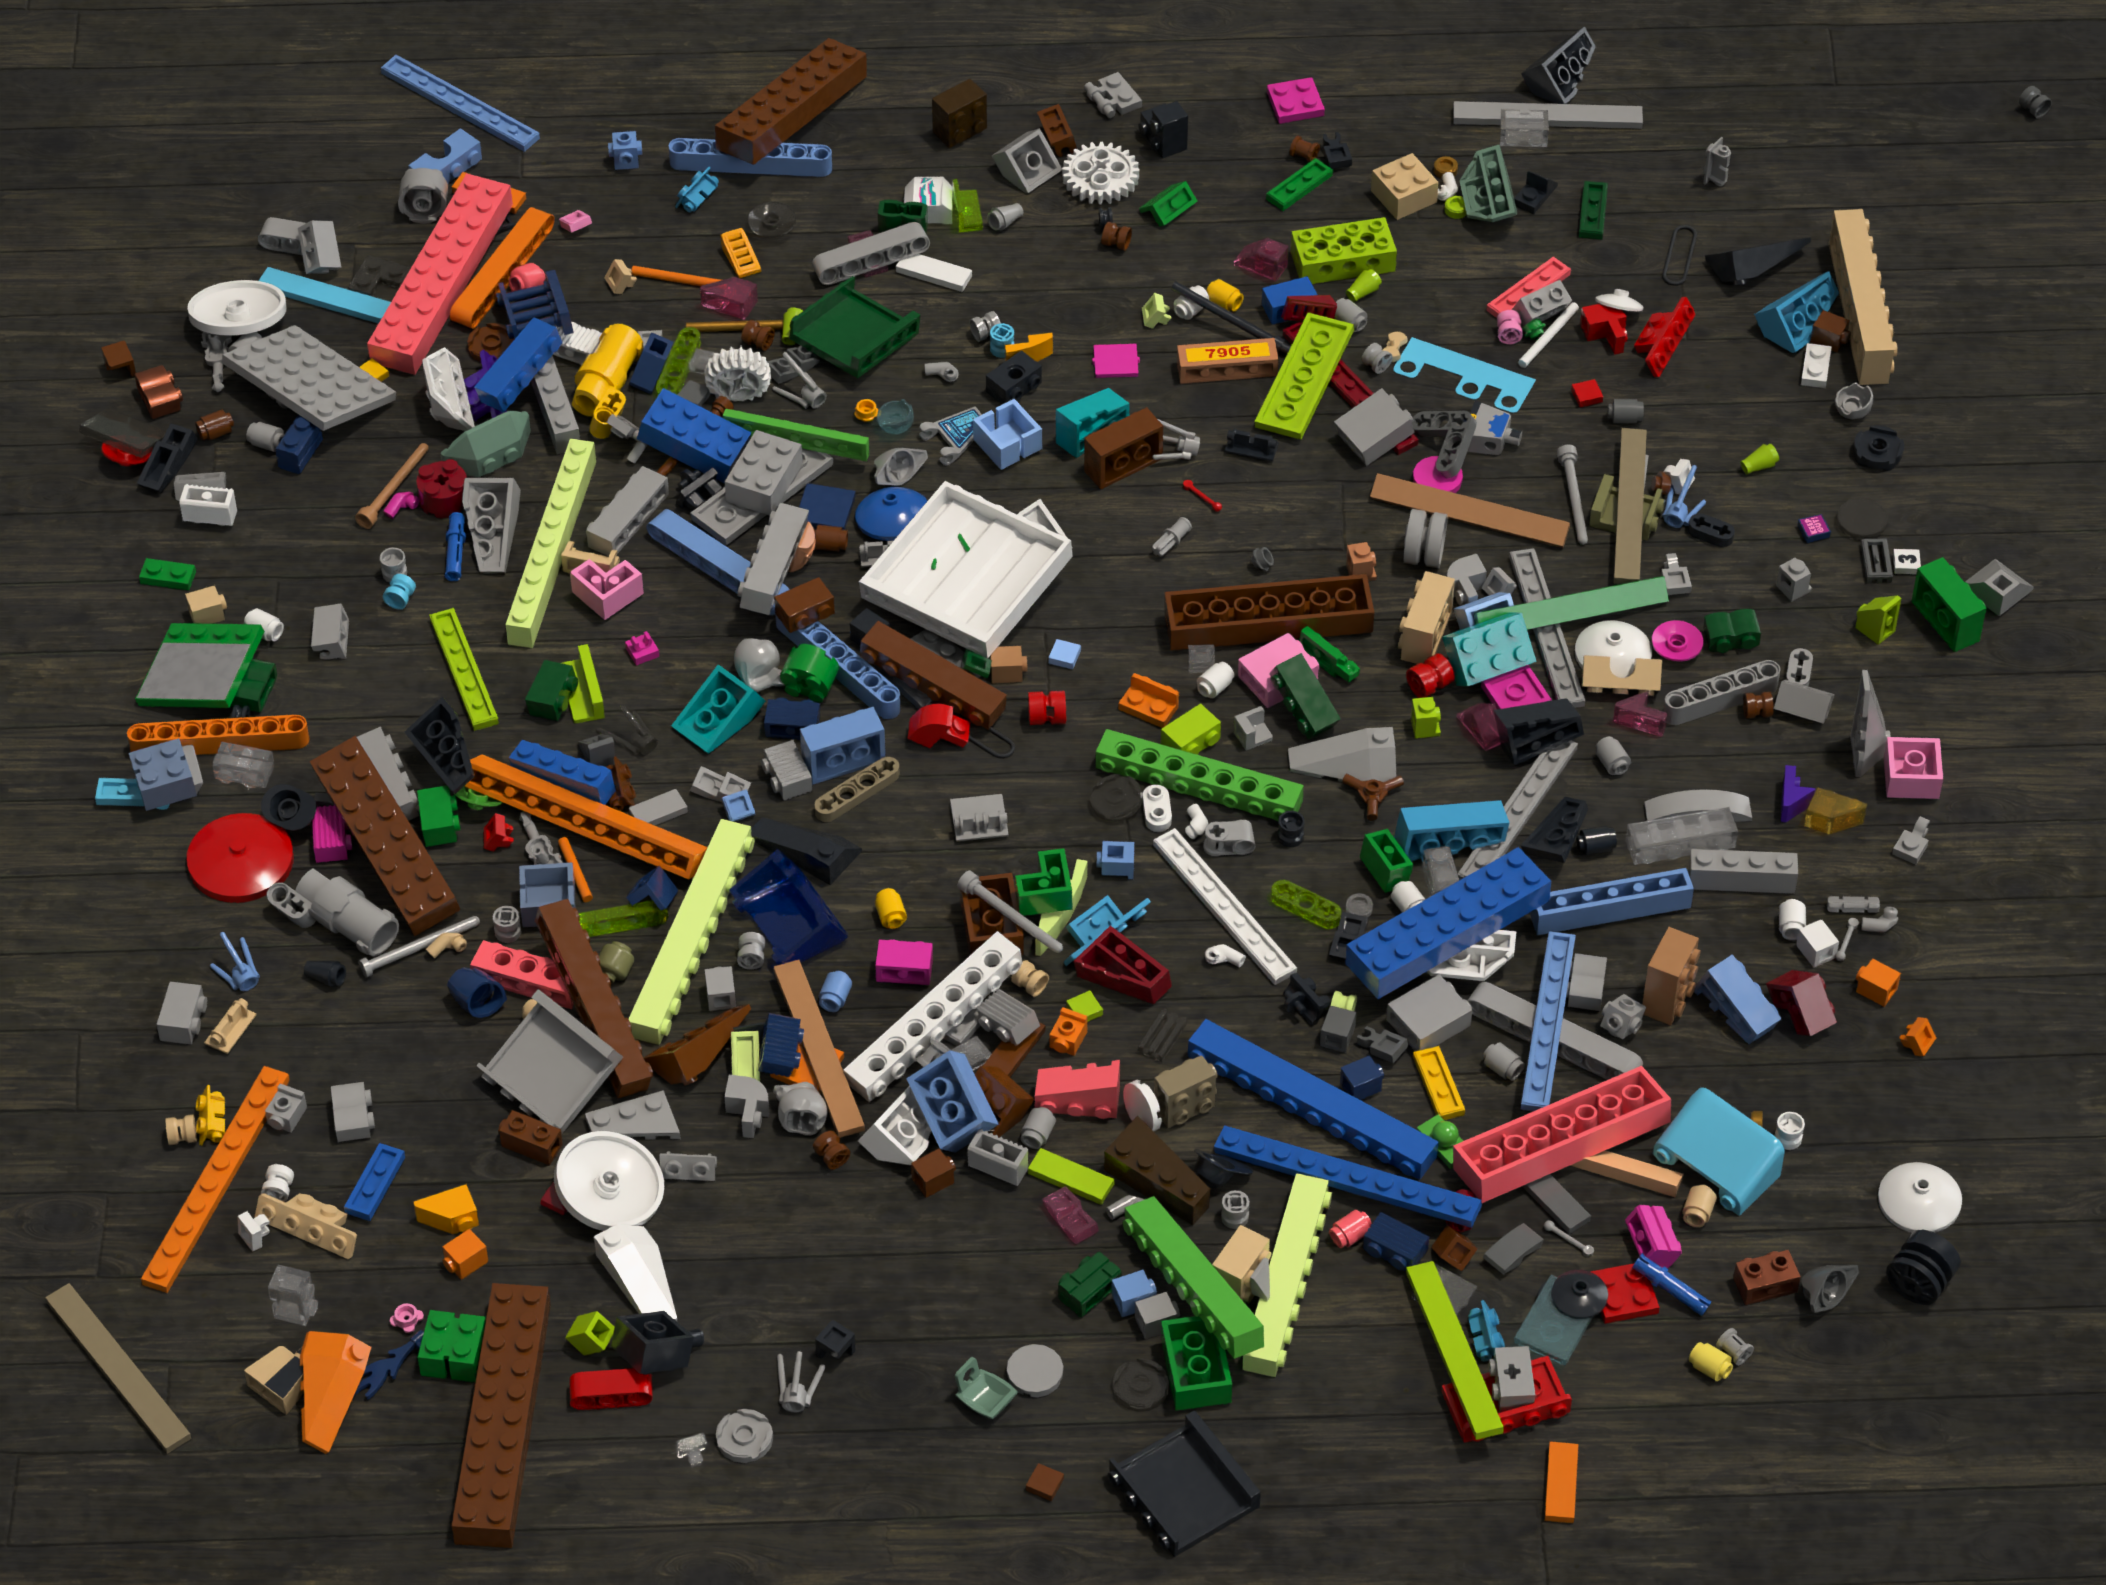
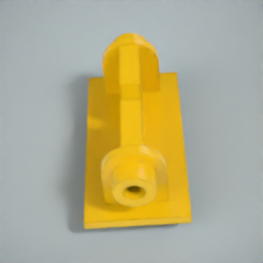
M207 1085L203 1094L198 1095L196 1100V1111H199V1118L196 1123L199 1145H203L206 1138L218 1143L225 1134V1119L215 1117H224L225 1098L221 1092L210 1093V1085Z

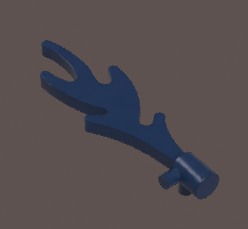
M418 1331L405 1345L389 1350V1356H395V1358L379 1360L366 1366L363 1376L372 1375L359 1383L354 1396L364 1388L371 1386L365 1394L366 1399H370L383 1385L389 1372H391V1378L395 1379L407 1355L414 1348L420 1349L424 1331Z

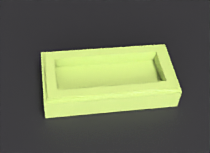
M731 1032L732 1075L747 1076L760 1082V1072L758 1071L759 1032Z

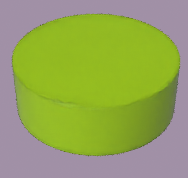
M1452 196L1446 200L1445 213L1449 217L1460 219L1467 215L1463 197Z

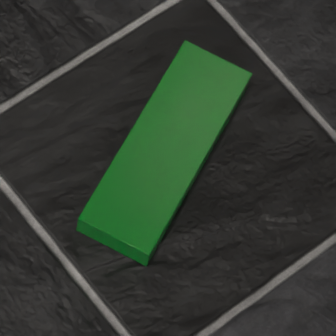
M1315 158L1266 193V200L1284 211L1332 177L1333 170Z

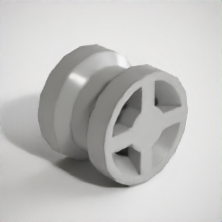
M1373 343L1364 351L1361 361L1367 366H1372V370L1380 374L1389 367L1393 356L1390 352L1383 351L1378 343Z

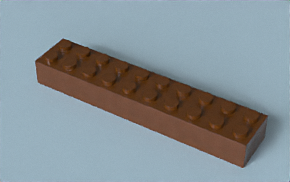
M492 1283L452 1521L455 1544L512 1548L551 1307L549 1288L546 1286Z

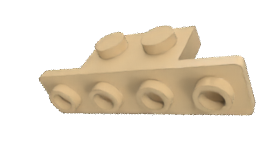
M265 1193L259 1195L255 1217L264 1214L270 1221L268 1225L346 1259L353 1256L357 1234L341 1227L346 1223L347 1213L338 1210L333 1205L314 1200L312 1196L299 1193L286 1203Z

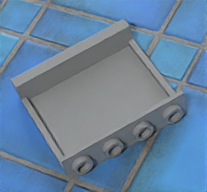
M538 989L531 997L537 1004L489 1064L485 1067L478 1063L477 1067L484 1072L481 1077L493 1086L498 1083L503 1087L500 1092L512 1102L517 1098L521 1102L519 1108L531 1117L535 1113L540 1117L539 1121L561 1129L562 1134L622 1060L623 1056Z

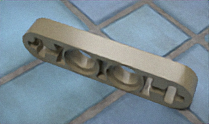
M883 757L819 797L814 804L816 818L823 822L833 821L895 782L900 775L899 762L892 757ZM865 779H870L874 781V784L863 786L861 782ZM845 792H849L854 795L851 799H843L840 797V795Z

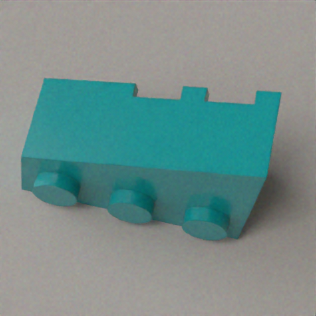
M1107 388L1056 409V443L1075 458L1080 457L1084 454V438L1093 432L1109 426L1113 422L1128 417L1130 403L1110 388Z

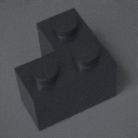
M1178 101L1167 105L1164 103L1140 112L1139 131L1142 136H1146L1151 148L1157 151L1162 159L1187 150L1188 115Z

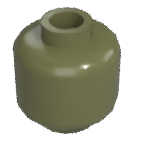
M617 941L604 945L599 953L600 967L603 973L608 975L610 983H614L615 980L622 981L626 979L634 963L631 948Z

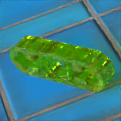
M1279 880L1272 885L1271 900L1275 905L1326 929H1333L1339 925L1342 911L1338 904L1288 880ZM1307 900L1312 902L1313 906L1303 908L1299 903Z

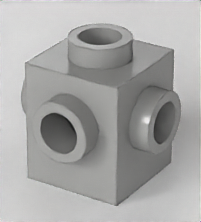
M1623 994L1614 1001H1609L1602 1010L1604 1017L1600 1026L1608 1030L1611 1035L1624 1039L1631 1033L1635 1034L1639 1030L1646 1007Z

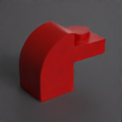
M1602 304L1582 307L1580 326L1587 341L1607 338L1614 355L1624 353V345L1628 340L1625 329L1627 317L1624 312Z
M945 704L927 705L920 708L910 718L908 739L928 748H931L940 738L964 747L969 739L970 722L953 715L952 706Z

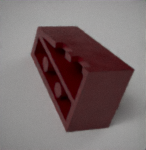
M1111 925L1074 960L1077 977L1152 1004L1158 1001L1172 987L1169 970Z

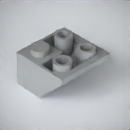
M1996 559L1965 581L1969 584L1977 598L1981 599L1985 606L1998 616L2033 590L2032 585Z

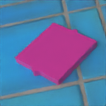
M1136 344L1094 345L1092 364L1095 365L1096 378L1138 377L1140 357H1137Z

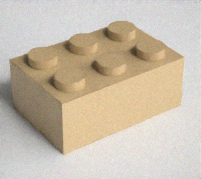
M1425 571L1422 581H1417L1414 595L1416 596L1414 599L1410 598L1407 606L1408 616L1407 618L1403 617L1400 623L1399 632H1403L1398 643V648L1402 649L1401 660L1418 664L1423 663L1427 658L1436 654L1452 613L1454 578Z

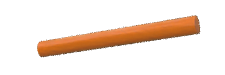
M633 266L631 274L634 276L726 290L727 281L639 266Z

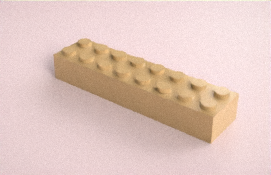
M1863 209L1834 210L1829 248L1844 317L1850 320L1848 330L1851 331V336L1849 340L1859 385L1889 384L1890 373H1894L1893 357L1897 356V343L1892 341L1893 326L1888 324L1889 308L1884 306L1885 290L1880 288L1881 272L1876 270L1877 255L1872 253L1873 237L1868 235L1869 220L1865 219Z

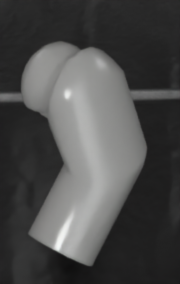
M949 362L924 364L925 376L939 375L948 382L955 381L958 378V370Z
M1130 1195L1125 1196L1106 1207V1213L1113 1220L1125 1213V1207L1144 1199Z

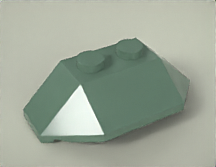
M1500 145L1476 151L1473 161L1468 165L1460 179L1468 218L1495 222L1517 215L1510 179Z
M507 411L465 431L452 442L448 449H444L440 453L441 461L448 459L457 461L458 465L465 471L466 476L481 477L510 462H514L522 457L531 432L529 414L526 411Z

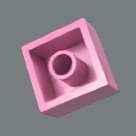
M1887 737L1884 752L1887 797L1939 799L1943 783L1940 739Z

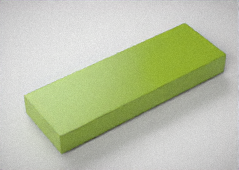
M1040 1148L1028 1167V1174L1100 1205L1103 1204L1114 1186L1113 1178Z

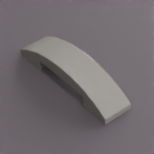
M1680 791L1661 795L1644 803L1647 825L1674 824V818L1725 816V822L1752 821L1749 797L1728 791Z

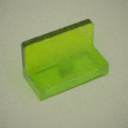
M953 179V202L959 232L983 230L977 190L960 191L958 179Z

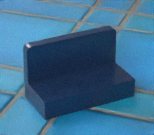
M659 865L641 877L626 898L633 906L649 895L658 908L663 911L672 901L678 889Z

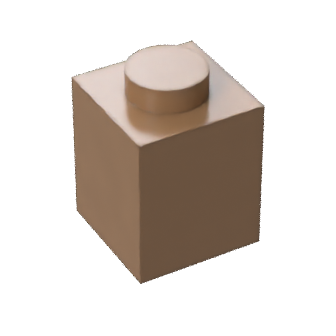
M1021 646L997 647L990 655V660H992V683L1023 682L1022 672L1027 671V656H1022Z

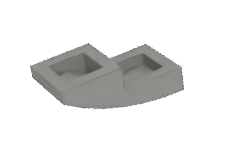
M701 766L690 791L722 802V797L745 789L748 791L751 783L729 772L724 777Z

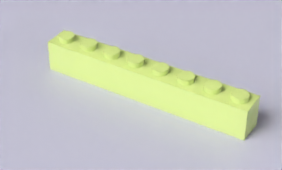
M1296 1173L1269 1265L1270 1298L1268 1301L1260 1298L1255 1316L1264 1325V1347L1243 1355V1370L1276 1377L1278 1367H1284L1287 1351H1284L1285 1344L1290 1345L1292 1340L1293 1328L1290 1325L1292 1321H1297L1300 1305L1297 1304L1298 1298L1303 1299L1307 1284L1303 1282L1304 1276H1310L1313 1260L1310 1259L1311 1253L1317 1252L1319 1237L1316 1236L1317 1231H1323L1326 1219L1323 1210L1324 1208L1329 1209L1332 1199V1192H1328L1329 1180Z

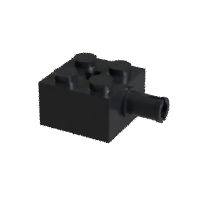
M665 1310L633 1314L616 1318L611 1347L638 1373L648 1375L652 1372L674 1371L677 1368L688 1367L692 1347L703 1345L704 1334L699 1328L687 1331Z

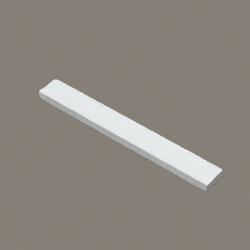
M1175 828L1153 840V846L1274 985L1290 978L1291 974L1297 973V967Z

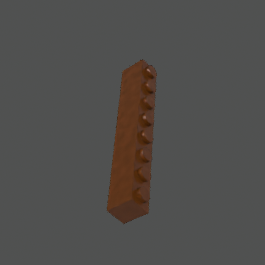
M569 899L538 907L535 918L536 925L583 1025L623 1056L622 1060L608 1076L617 1098L648 1090L651 1078L653 1077L652 1068L648 1062H645L642 1056L640 1042L635 1040L631 1033L632 1028L627 1017L624 1018L621 1012L620 1000L617 995H613L610 979L606 973H603L600 967L598 953L593 951L590 946L587 930L582 929L579 923L580 918L575 907L572 908Z

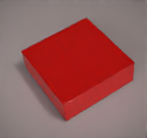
M1595 379L1572 384L1571 391L1579 407L1603 402V395Z

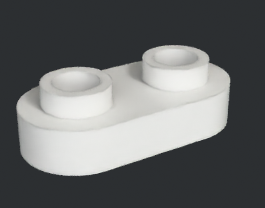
M1161 785L1148 786L1143 791L1145 823L1150 830L1163 832L1171 826L1172 822L1169 793Z

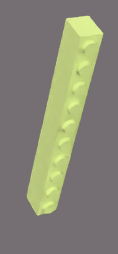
M577 439L569 440L506 622L509 645L533 648L562 564V552H564L571 538L596 464L594 442Z
M724 819L720 820L629 1017L632 1028L631 1033L635 1039L660 1045L664 1035L668 1036L672 1024L671 1019L680 1010V999L689 990L690 977L692 973L696 974L698 971L701 953H706L709 945V936L711 933H715L717 929L718 916L720 913H724L726 909L727 896L729 893H733L735 889L737 874L743 872L746 861L745 857L747 853H751L753 850L755 839L751 836V826Z

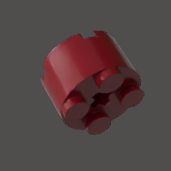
M448 459L423 465L419 468L417 490L420 507L425 513L435 514L436 518H449V515L451 516L452 513H461L463 511L464 481L467 476L457 461Z

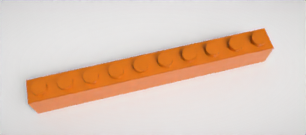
M483 754L470 760L475 777L465 787L650 864L660 865L662 869L686 879H691L695 876L708 848Z

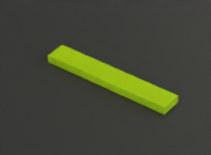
M454 608L430 614L431 624L473 730L476 731L499 724L497 714Z

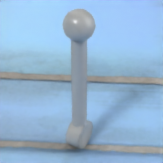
M1856 918L1848 920L1847 926L1849 928L1840 951H1837L1835 955L1838 961H1843L1846 957L1845 950L1853 930L1859 924Z
M1550 1220L1544 1223L1546 1231H1553L1582 1250L1585 1257L1593 1256L1594 1248L1591 1245H1583L1555 1227L1554 1223Z

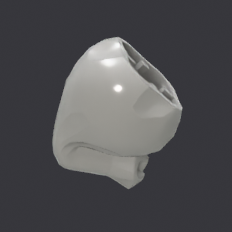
M750 638L744 639L738 644L734 653V664L743 683L755 692H760L771 686H785L780 679L781 669H778L780 664L779 652L771 641Z
M801 1082L792 1085L774 1086L773 1093L779 1100L778 1117L784 1129L788 1132L809 1136L821 1130L827 1117V1106L813 1084Z

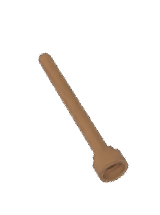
M420 444L372 504L362 507L355 515V520L361 527L370 529L376 523L377 512L429 449L427 444Z

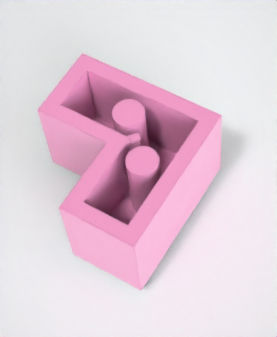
M589 559L570 572L572 592L604 620L644 594L642 574L626 560L605 573Z

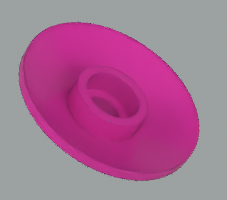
M1677 620L1668 621L1659 625L1654 630L1652 645L1655 651L1665 659L1678 662L1693 659L1701 652L1703 637L1701 632L1690 623Z

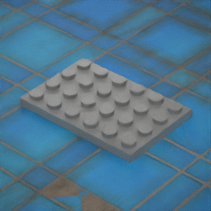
M296 325L222 355V363L323 431L396 399V391Z

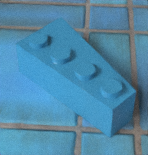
M1501 801L1400 808L1394 838L1411 861L1421 859L1422 862L1433 860V855L1447 852L1448 856L1457 854L1464 847L1470 846L1473 850L1504 842L1510 822Z

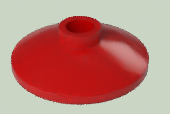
M113 438L103 443L101 449L106 458L122 466L144 463L148 461L152 453L151 448L146 443L132 438Z

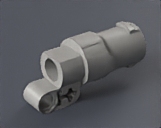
M311 869L301 878L296 890H293L284 883H275L267 891L269 902L279 913L299 927L308 928L317 921L334 933L340 932L356 944L359 951L366 955L377 956L385 952L395 940L399 930L398 920L393 913L386 909L381 910L365 898L363 891L340 876L329 880L315 869ZM286 895L285 899L279 902L280 898ZM298 907L303 912H296L295 909Z

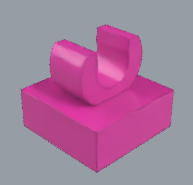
M647 631L644 632V635L636 638L633 636L631 640L625 642L626 650L636 666L660 657L659 649Z

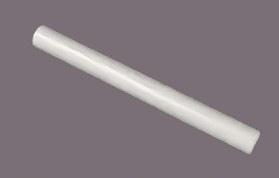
M1572 302L1521 357L1518 364L1526 368L1579 310V306Z

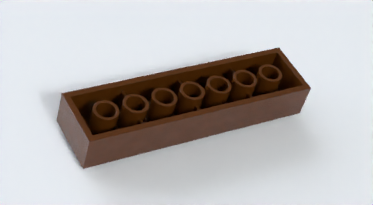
M828 38L715 125L716 149L752 165L756 164L867 77L866 53Z
M1367 574L1165 592L1164 614L1171 650L1272 642L1287 633L1294 639H1300L1301 630L1306 626L1322 637L1372 633L1374 627V608Z
M356 735L309 761L317 778L414 936L461 910L454 894Z

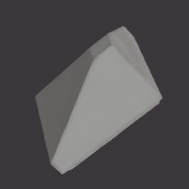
M1264 1258L1250 1276L1252 1294L1266 1301L1270 1298L1269 1259Z

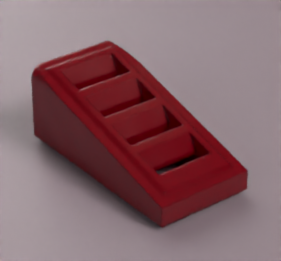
M1331 295L1287 296L1281 317L1284 320L1303 322L1307 313H1312L1334 319L1337 303ZM1295 304H1298L1297 311L1294 312Z

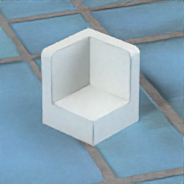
M1818 920L1799 929L1797 947L1813 968L1835 959L1839 941L1823 920Z

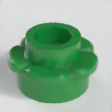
M1539 318L1527 323L1522 328L1525 332V338L1530 337L1531 340L1540 337L1544 333L1543 328H1545L1546 324H1542Z

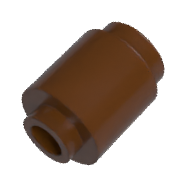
M221 409L200 417V420L195 422V426L201 440L208 439L210 441L231 433V427L234 426V422L230 413H225Z
M818 525L817 530L814 529L815 550L840 552V550L847 549L848 530H842V527Z

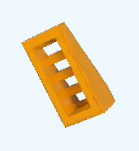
M743 228L721 234V247L739 279L761 272L759 262ZM750 262H751V264H749V265L740 267V265H743V264H746V263H750Z

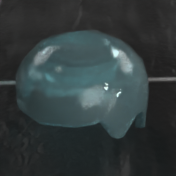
M904 399L885 403L878 410L877 422L880 428L888 434L898 435L904 433L913 424L914 412L912 405H909Z

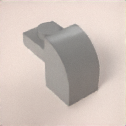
M1477 554L1456 560L1450 565L1447 572V577L1455 579L1453 597H1456L1457 603L1460 606L1478 600L1476 591L1482 589L1486 581L1487 571Z
M729 1075L725 1092L726 1113L743 1114V1137L754 1138L755 1129L761 1127L762 1116L769 1117L768 1093L764 1085L754 1078Z

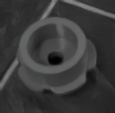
M1266 547L1256 548L1253 551L1251 561L1256 569L1267 571L1274 564L1273 556Z

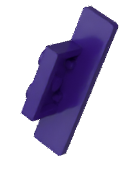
M485 350L480 351L483 369L464 379L472 417L475 421L491 412L492 418L503 414V412L481 403L474 388L498 360L494 355H490Z

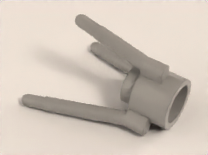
M784 352L783 356L806 383L801 390L802 398L775 386L772 390L801 404L805 409L809 406L814 409L820 407L826 400V393L817 386L807 372L801 370L787 352Z
M1159 420L1164 428L1183 435L1179 436L1178 439L1163 435V441L1177 444V450L1181 451V453L1153 455L1154 460L1180 458L1190 460L1191 456H1197L1200 437L1195 436L1193 432L1185 431Z
M798 1351L796 1354L793 1381L788 1384V1387H786L783 1356L782 1354L777 1356L780 1386L779 1403L782 1404L785 1410L790 1412H801L805 1406L810 1407L812 1395L825 1369V1365L821 1364L806 1392L805 1386L799 1383L801 1351Z

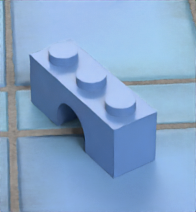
M460 128L443 140L444 158H433L425 153L408 165L409 169L428 168L440 170L448 184L482 159L480 142Z

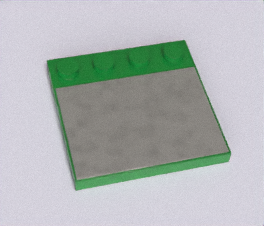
M171 623L135 698L139 706L230 708L265 632L262 625Z

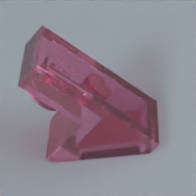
M1644 692L1616 702L1613 723L1662 737L1666 729L1668 713L1647 707L1649 692Z

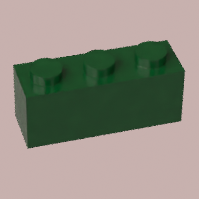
M1302 653L1276 665L1269 673L1273 687L1280 691L1284 698L1283 701L1286 709L1293 713L1297 720L1298 729L1302 734L1306 735L1308 740L1334 727L1341 719Z

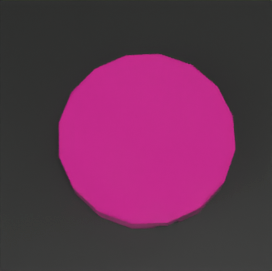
M1439 456L1422 459L1416 464L1413 471V483L1453 493L1459 491L1463 481L1462 469L1456 476L1445 478L1436 468Z

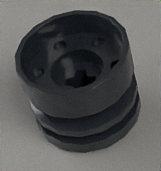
M1924 1229L1915 1230L1901 1246V1251L1888 1264L1886 1276L1894 1290L1913 1303L1931 1305L1937 1301L1940 1293L1944 1291L1946 1284L1951 1281L1959 1270L1961 1259L1954 1246L1944 1237Z

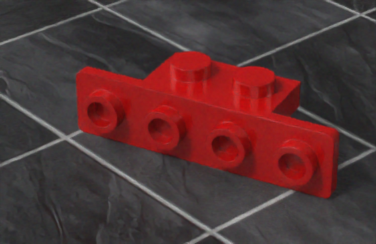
M1681 297L1673 312L1652 314L1634 344L1637 353L1649 352L1645 361L1654 377H1660L1695 317L1694 308L1687 297Z

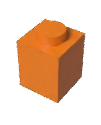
M1872 959L1866 967L1862 966L1856 975V980L1858 981L1856 992L1885 1007L1898 989L1901 973Z
M470 1228L442 1246L444 1266L450 1273L455 1272L461 1280L488 1262L486 1245Z

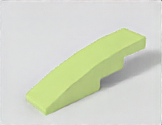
M1077 859L1073 877L1070 880L1073 910L1042 913L1039 928L1055 940L1070 920L1081 898L1087 880V861ZM1035 939L1036 955L1041 956L1048 947Z

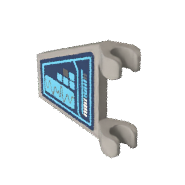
M972 407L934 423L924 422L920 425L922 432L919 433V436L922 440L927 441L939 433L950 446L940 450L943 456L940 458V461L945 466L950 465L974 441L973 419L982 414L976 407Z

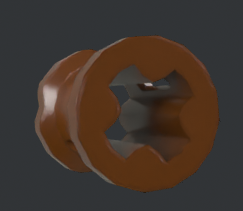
M1296 136L1291 143L1289 154L1293 157L1297 155L1305 158L1309 163L1318 157L1320 144H1312L1302 140V137Z

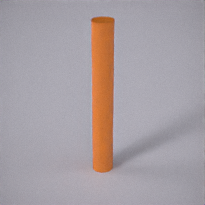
M560 838L558 844L566 863L573 862L575 884L583 902H590L593 896L568 838Z

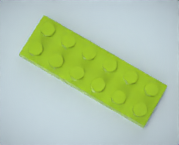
M1307 313L1255 419V428L1302 439L1354 332V324Z

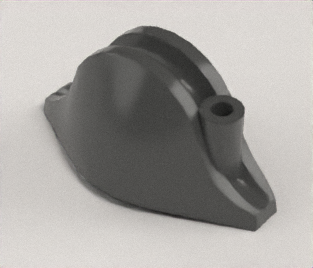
M1826 1265L1807 1272L1803 1276L1801 1283L1804 1296L1810 1302L1811 1311L1814 1313L1821 1312L1838 1305L1859 1274L1858 1265Z

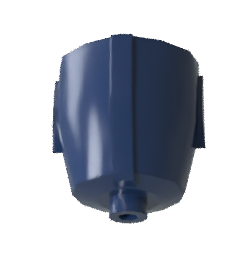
M464 967L458 969L447 983L448 990L458 1005L474 1017L490 1016L507 1000L503 986L486 972L476 968ZM494 991L493 997L488 1001V1003L484 1005V1002L491 996V994Z

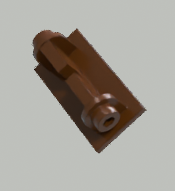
M615 756L613 757L615 765L606 766V768L611 770L616 787L615 793L609 799V804L611 808L621 811L624 806L629 805L631 807L635 805L634 798H636V793L630 784L629 779L632 778L629 767L627 764H622Z

